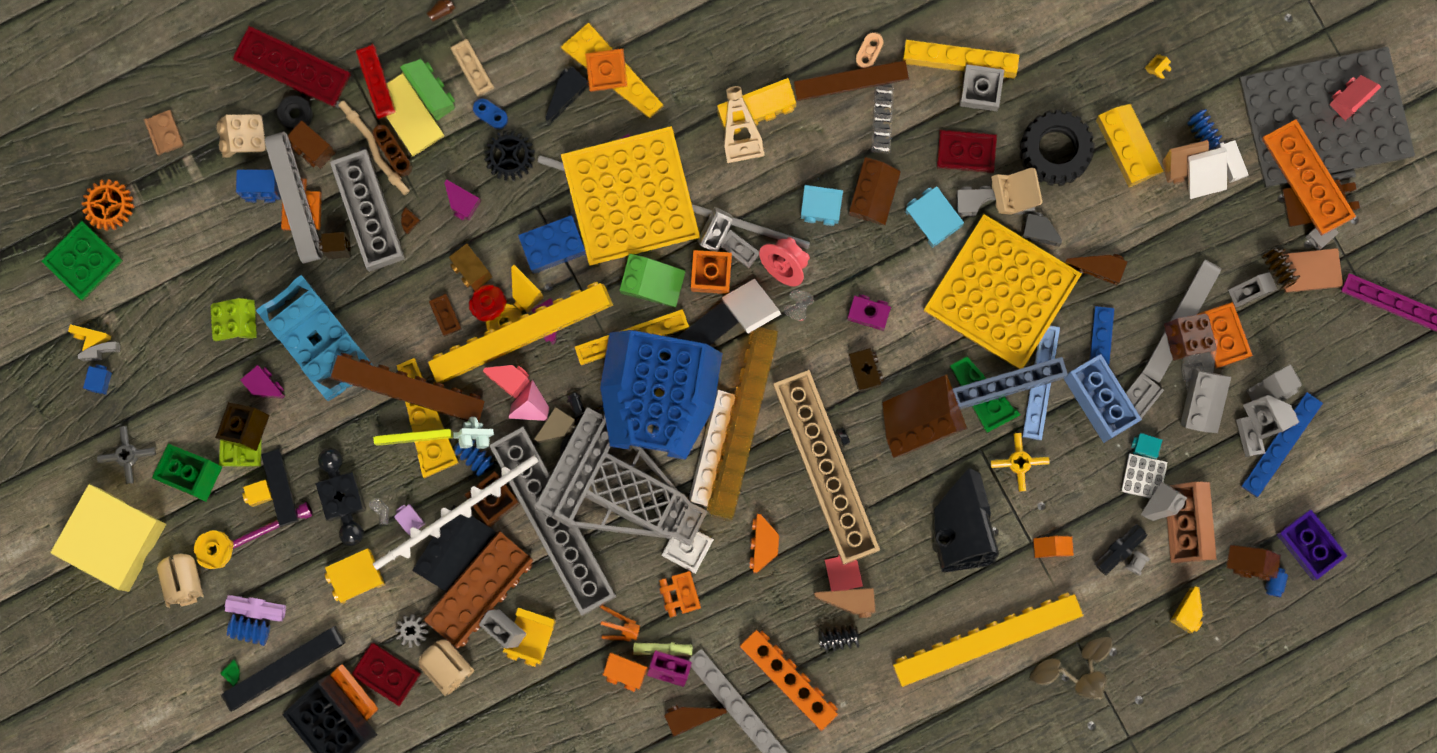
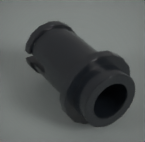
M576 392L567 396V403H570L575 418L582 416L585 409L580 399L581 395Z

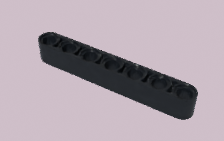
M334 626L221 694V697L229 711L232 712L341 647L346 642L337 626Z

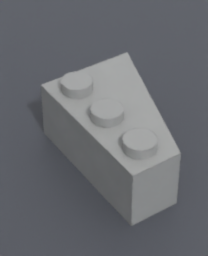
M1289 365L1246 391L1252 401L1266 395L1284 401L1298 393L1297 388L1302 386L1292 366Z

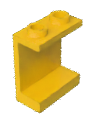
M367 548L325 567L326 573L324 575L327 582L333 585L334 590L332 594L336 601L344 604L353 597L375 587L379 588L385 585L379 569L376 570L373 566L375 560L370 549Z
M518 608L515 624L526 635L518 647L504 648L503 652L507 653V658L516 661L518 657L525 659V664L533 667L536 666V663L541 665L556 620Z

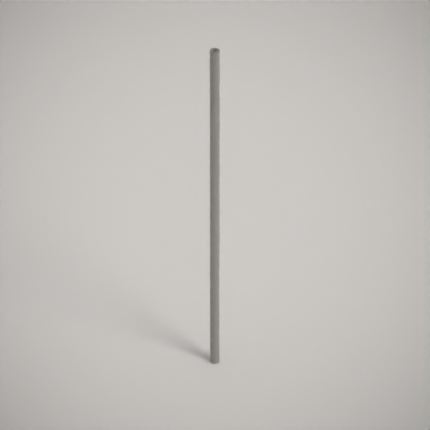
M539 156L538 163L565 171L562 162ZM692 204L694 213L706 217L710 216L712 210ZM734 218L731 224L777 240L791 237L799 247L808 249L810 244L808 241Z

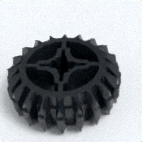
M513 130L511 135L504 131L503 137H501L500 133H497V140L492 137L493 145L487 143L486 146L490 150L484 151V154L489 156L484 158V161L489 163L486 167L487 169H492L491 174H497L499 180L504 175L506 182L509 180V176H511L512 181H516V175L520 179L523 178L522 172L528 175L529 172L526 168L532 169L533 165L529 162L535 161V157L531 156L535 154V150L531 149L533 147L532 143H527L528 137L522 139V133H518L515 137V131ZM508 142L517 143V145L514 144L512 147H505L503 144ZM523 147V149L525 150V158L521 163L517 156L520 153V149ZM497 149H499L502 153V157L499 159L500 162L498 164L495 163V153ZM505 152L507 154L510 153V155L512 153L514 160L509 158L507 159ZM510 164L517 167L512 170L502 169L503 167H506Z

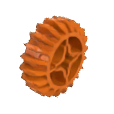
M108 179L106 184L103 180H100V186L93 183L94 190L87 189L90 194L89 196L83 195L87 201L82 202V205L86 207L82 211L84 214H87L85 218L88 221L91 220L90 224L92 226L97 224L98 229L104 227V230L108 231L110 226L113 230H116V224L123 227L121 222L123 220L129 222L126 216L133 214L129 209L134 208V205L130 203L134 199L129 196L131 192L125 190V185L119 186L118 181L112 183ZM112 191L119 193L122 203L114 201ZM102 193H104L103 197L100 200H96ZM107 202H110L111 206L108 209L104 207L105 204H108ZM94 208L102 209L104 219L97 217ZM120 210L116 216L112 217L115 211Z

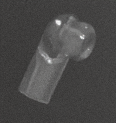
M380 499L371 500L369 507L379 514V525H388L389 507Z

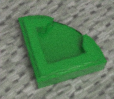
M234 659L220 673L232 686L237 685L240 679V667Z

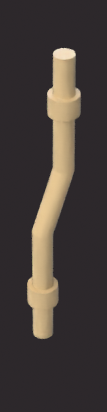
M345 101L340 102L338 106L347 115L346 118L350 123H354L367 138L374 161L389 177L390 183L396 185L402 194L406 195L410 190L401 181L397 172L394 173L381 158L372 132L359 119L360 116L355 110L353 111Z

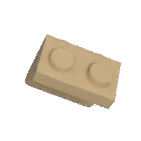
M225 115L218 121L217 132L220 134L219 149L222 152L223 158L231 157L235 153L265 151L263 122L260 115Z
M1029 168L1011 175L997 174L991 176L992 189L995 193L996 208L999 214L1012 215L1042 204V196L1035 168Z

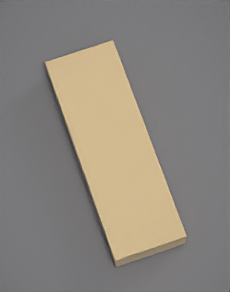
M467 39L450 47L477 97L494 89Z

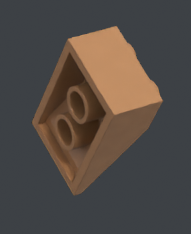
M1208 140L1169 150L1162 160L1167 183L1179 184L1188 178V156L1209 151Z
M874 588L814 593L815 599L853 615H859V618H870L871 614L875 613Z

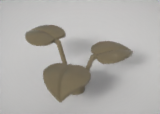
M1111 637L1094 639L1084 646L1082 656L1084 659H1089L1090 674L1083 675L1079 681L1065 669L1060 668L1061 662L1057 659H1048L1041 662L1033 670L1030 681L1039 685L1050 684L1058 678L1059 672H1062L1076 683L1075 691L1079 695L1092 699H1103V691L1107 679L1104 673L1094 672L1092 663L1093 661L1100 662L1107 657L1112 647Z

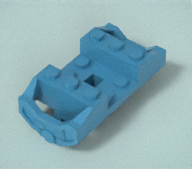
M302 275L297 277L274 299L256 310L276 338L281 341L327 401L340 395L346 388L353 386L341 382L329 389L320 384L329 377L336 355L345 353L351 355L352 358L357 355L359 360L370 361ZM301 288L308 290L269 321V313L284 305L286 300L293 298ZM317 332L319 333L317 337L320 340V342L318 343L315 341L314 338L312 340L309 339Z

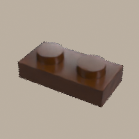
M447 294L429 301L444 337L462 330Z

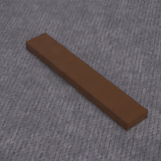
M906 60L794 81L797 101L907 81L909 80Z

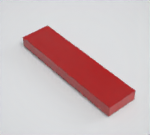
M374 44L356 50L377 118L380 119L396 113Z

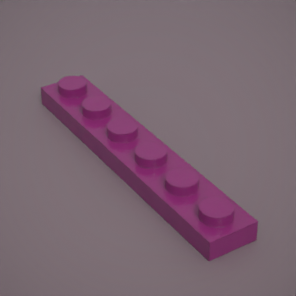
M1350 273L1347 274L1340 292L1437 332V309Z

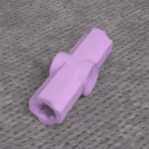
M228 595L225 603V612L242 614L245 617L256 619L265 618L283 622L286 605L270 603L249 597L247 599Z

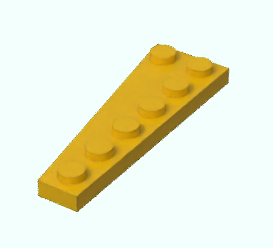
M589 23L561 46L565 53L586 69L585 54L613 50ZM625 63L628 87L615 88L613 90L650 119L664 106Z
M415 358L396 365L397 370L408 373L407 377L414 379L415 376L423 378ZM405 402L412 432L444 429L438 412ZM449 439L415 442L423 478L459 464Z

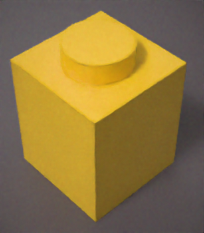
M267 480L243 487L245 492L242 493L245 503H248L249 506L254 507L272 500Z

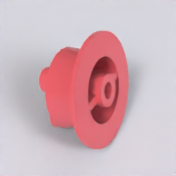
M793 238L779 239L775 245L765 244L760 248V260L774 278L788 286H798L803 282L804 275L802 270L807 266L810 257L796 244Z

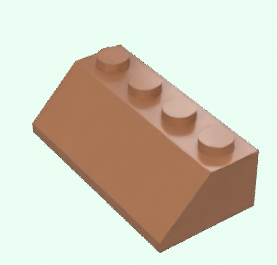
M1210 482L1169 485L1187 497L1183 508L1177 514L1167 517L1171 563L1217 560Z

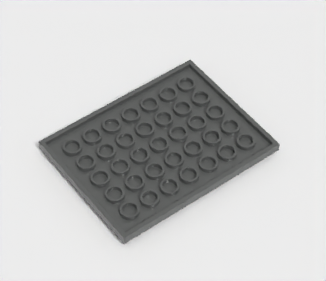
M1389 47L1239 78L1265 188L1286 184L1288 181L1262 138L1297 119L1330 174L1415 156ZM1362 75L1379 84L1381 88L1346 121L1329 105L1333 101L1332 96L1338 90L1343 92L1347 88L1345 84L1353 77L1357 79Z

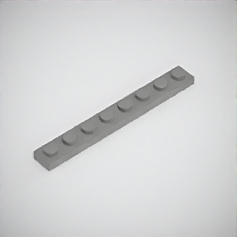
M702 649L688 659V661L692 662V669L762 753H787Z

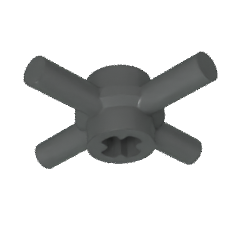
M127 426L119 427L121 445L116 449L115 453L98 455L97 461L98 463L116 461L119 465L124 466L126 484H133L132 465L136 463L138 457L156 455L155 447L137 450L133 445L129 444ZM126 452L130 453V455L127 456V459L123 458V455H126Z

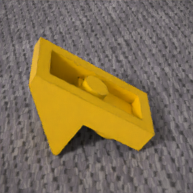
M71 324L69 326L68 332L73 334V338L83 341L85 339L82 351L95 345L106 343L111 339L110 335Z

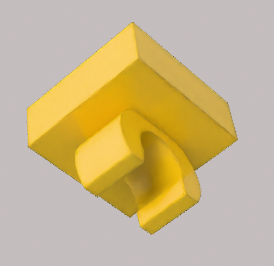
M1157 54L1145 69L1148 73L1164 79L1162 71H1171L1170 66H1168L1171 61L1166 56Z

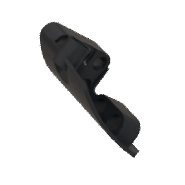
M971 468L960 477L934 509V541L932 548L937 553L942 572L989 566L996 561L999 555L990 522V506L982 477L979 472ZM939 540L944 541L946 544H941Z

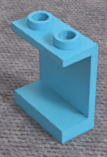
M930 187L922 193L923 197L918 200L916 198L911 200L905 210V213L911 215L928 238V243L932 248L956 232L964 224L938 187L934 189Z

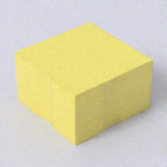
M89 484L54 545L51 554L118 590L129 592L143 567L146 556L154 548L166 523L141 510L132 508L123 500Z

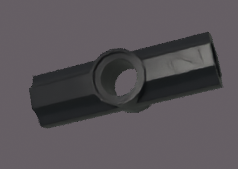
M1135 524L1124 536L1119 537L1094 565L1106 576L1115 566L1130 556L1134 551L1133 549L1146 539L1148 535L1138 524Z

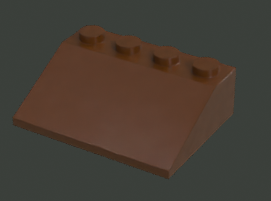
M947 375L882 402L886 440L893 458L907 455L968 429Z

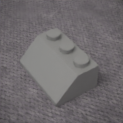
M1193 369L1180 425L1197 431L1218 433L1231 377Z

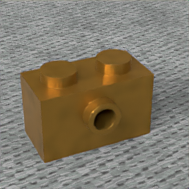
M465 244L449 257L452 261V264H450L451 268L456 274L459 272L462 274L463 278L461 280L467 288L471 286L476 291L493 278L468 244Z

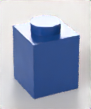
M102 365L89 366L83 389L106 395L112 373L106 370L107 367Z

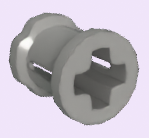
M1134 551L1132 561L1125 568L1141 576V570L1145 563L1149 562L1150 558L1138 551Z

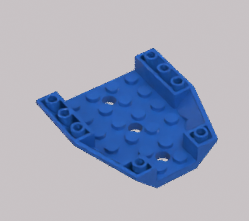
M633 330L610 332L600 385L609 445L623 449H629L631 445L667 452V457L686 460L714 409L723 353L704 343ZM667 352L670 355V359L667 361L662 360L660 353ZM656 388H660L664 391V395L657 397L653 391ZM655 425L658 428V432L651 434L648 432L647 427Z

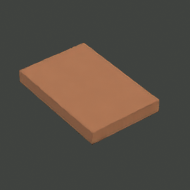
M1338 248L1282 254V256L1289 255L1286 263L1293 262L1289 267L1290 269L1296 268V272L1293 275H1300V278L1294 285L1284 290L1285 293L1343 286Z

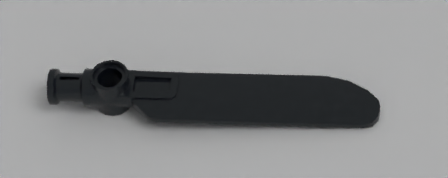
M722 301L680 334L677 339L704 343L710 346L739 322ZM669 355L667 358H664V359H662V360H664V361L669 360V359H670V355Z

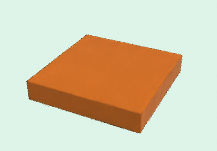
M623 49L585 54L590 92L628 87Z

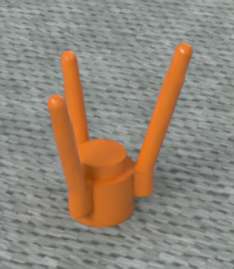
M603 605L600 606L601 609L628 623H625L623 627L601 621V625L621 630L622 635H625H603L602 639L625 640L631 642V639H637L640 625H637L636 621L630 620Z

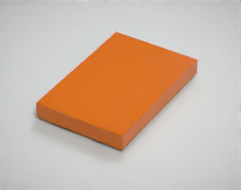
M1233 302L1197 314H1207L1209 316L1217 347L1215 351L1209 352L1215 369L1253 356Z

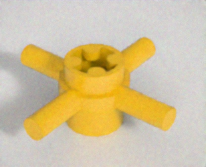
M1015 433V452L1011 454L1009 459L991 460V468L1009 467L1012 472L1017 474L1018 491L1022 492L1026 491L1025 473L1030 469L1031 465L1049 464V457L1031 458L1028 453L1023 451L1022 434ZM1022 457L1025 459L1022 468H1019V465L1015 464V460Z

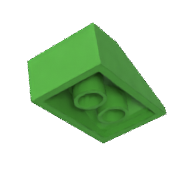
M629 253L620 293L676 308L686 271Z

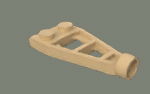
M729 87L726 90L728 104L724 134L727 163L765 156L761 135L742 97L741 87ZM742 110L745 120L733 122V112ZM746 127L751 135L750 138L735 141L733 139L734 130Z

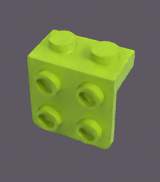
M237 298L213 303L211 305L212 339L214 341H222L237 337L257 338L254 300Z

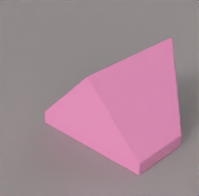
M533 380L511 404L509 419L547 421L549 406Z

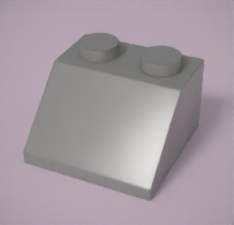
M966 65L960 106L998 111L1004 70Z
M1270 395L1243 405L1260 440L1283 432L1299 423L1296 413L1290 404Z

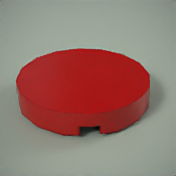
M493 285L481 286L473 293L474 296L469 301V310L476 319L486 322L499 317L506 306L505 294L499 287Z

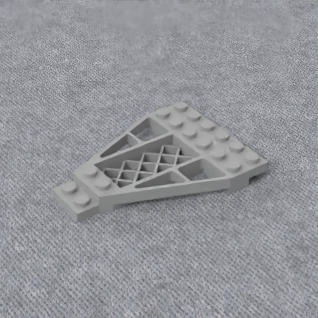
M587 407L534 508L568 527L669 539L673 537L690 546L708 511L691 503L684 494L680 493L641 447L632 446L637 454L631 466L608 454L611 446L609 445L605 416ZM639 456L662 482L634 468ZM612 465L615 474L606 476L603 467ZM600 469L602 478L594 480L598 470ZM629 474L632 483L623 486L620 476ZM616 477L619 487L610 489L607 479ZM604 481L607 491L597 493L594 483ZM646 483L649 492L640 495L637 485ZM633 486L636 496L627 499L624 489ZM621 490L624 500L614 502L611 492ZM663 492L666 502L657 504L654 494ZM608 494L610 501L602 498L601 495ZM650 495L653 505L644 508L641 498ZM584 498H588L606 508L607 513L600 525L573 521ZM638 499L641 509L631 511L629 501ZM625 503L627 510L617 505ZM666 505L662 514H660L658 507ZM655 508L658 518L649 521L646 510ZM614 512L642 527L643 530L607 526L605 522L610 513ZM642 512L644 520L634 514Z

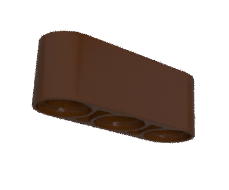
M384 125L376 126L373 130V137L397 174L408 176L412 171V165L390 130ZM380 132H387L384 139L378 138ZM391 147H396L397 151L395 154H388V150ZM400 163H407V167L404 170H398Z

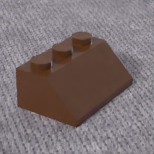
M865 157L849 216L885 226L901 171L884 162Z

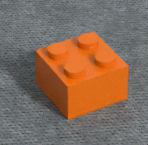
M693 250L691 292L729 294L732 253Z

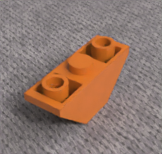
M757 514V519L753 518L752 530H756V538L751 540V549H755L754 557H750V569H753V573L761 571L778 556L779 534L761 514Z

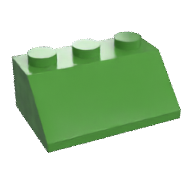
M422 59L400 67L404 76L436 121L455 109L453 105L455 100L449 92L445 94L442 89L444 87L439 77L435 79L431 74L434 70L428 62L424 64Z

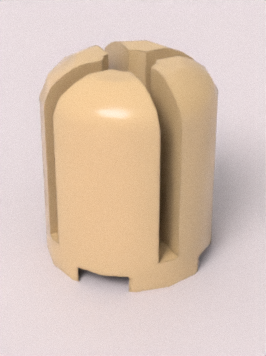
M176 554L173 555L172 560L169 556L158 563L157 571L166 607L171 608L170 604H180L183 607L196 603L197 598L200 596L204 598L196 563L192 556Z
M447 640L436 641L423 652L418 662L421 670L445 696L457 689L466 679L465 677H470L475 671Z

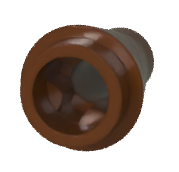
M439 0L427 14L434 22L441 17L453 13L452 10L456 7L451 0Z

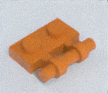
M690 571L671 576L674 583L672 585H668L666 579L659 580L660 594H663L666 604L664 605L665 611H668L670 618L677 616L675 608L681 607L682 614L701 609ZM674 590H676L677 597L679 600L676 602H673L670 593Z

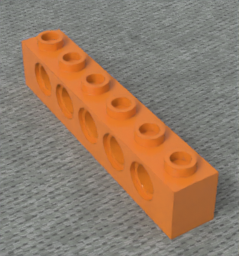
M756 630L740 648L822 731L838 715L836 713L838 708L831 701L827 703L822 698L824 694L817 687L813 689L808 684L811 680L804 673L800 675L795 670L797 666L790 659L786 661L781 656L783 652L776 644L773 647L769 644L768 640L770 638L763 631L759 633ZM760 646H766L769 649L767 656L761 657L758 655L757 650ZM773 660H780L782 662V668L779 671L771 668ZM787 674H793L796 677V682L793 685L786 684L784 678ZM807 688L810 693L809 697L801 699L798 695L799 689ZM814 702L822 703V712H813L812 704Z

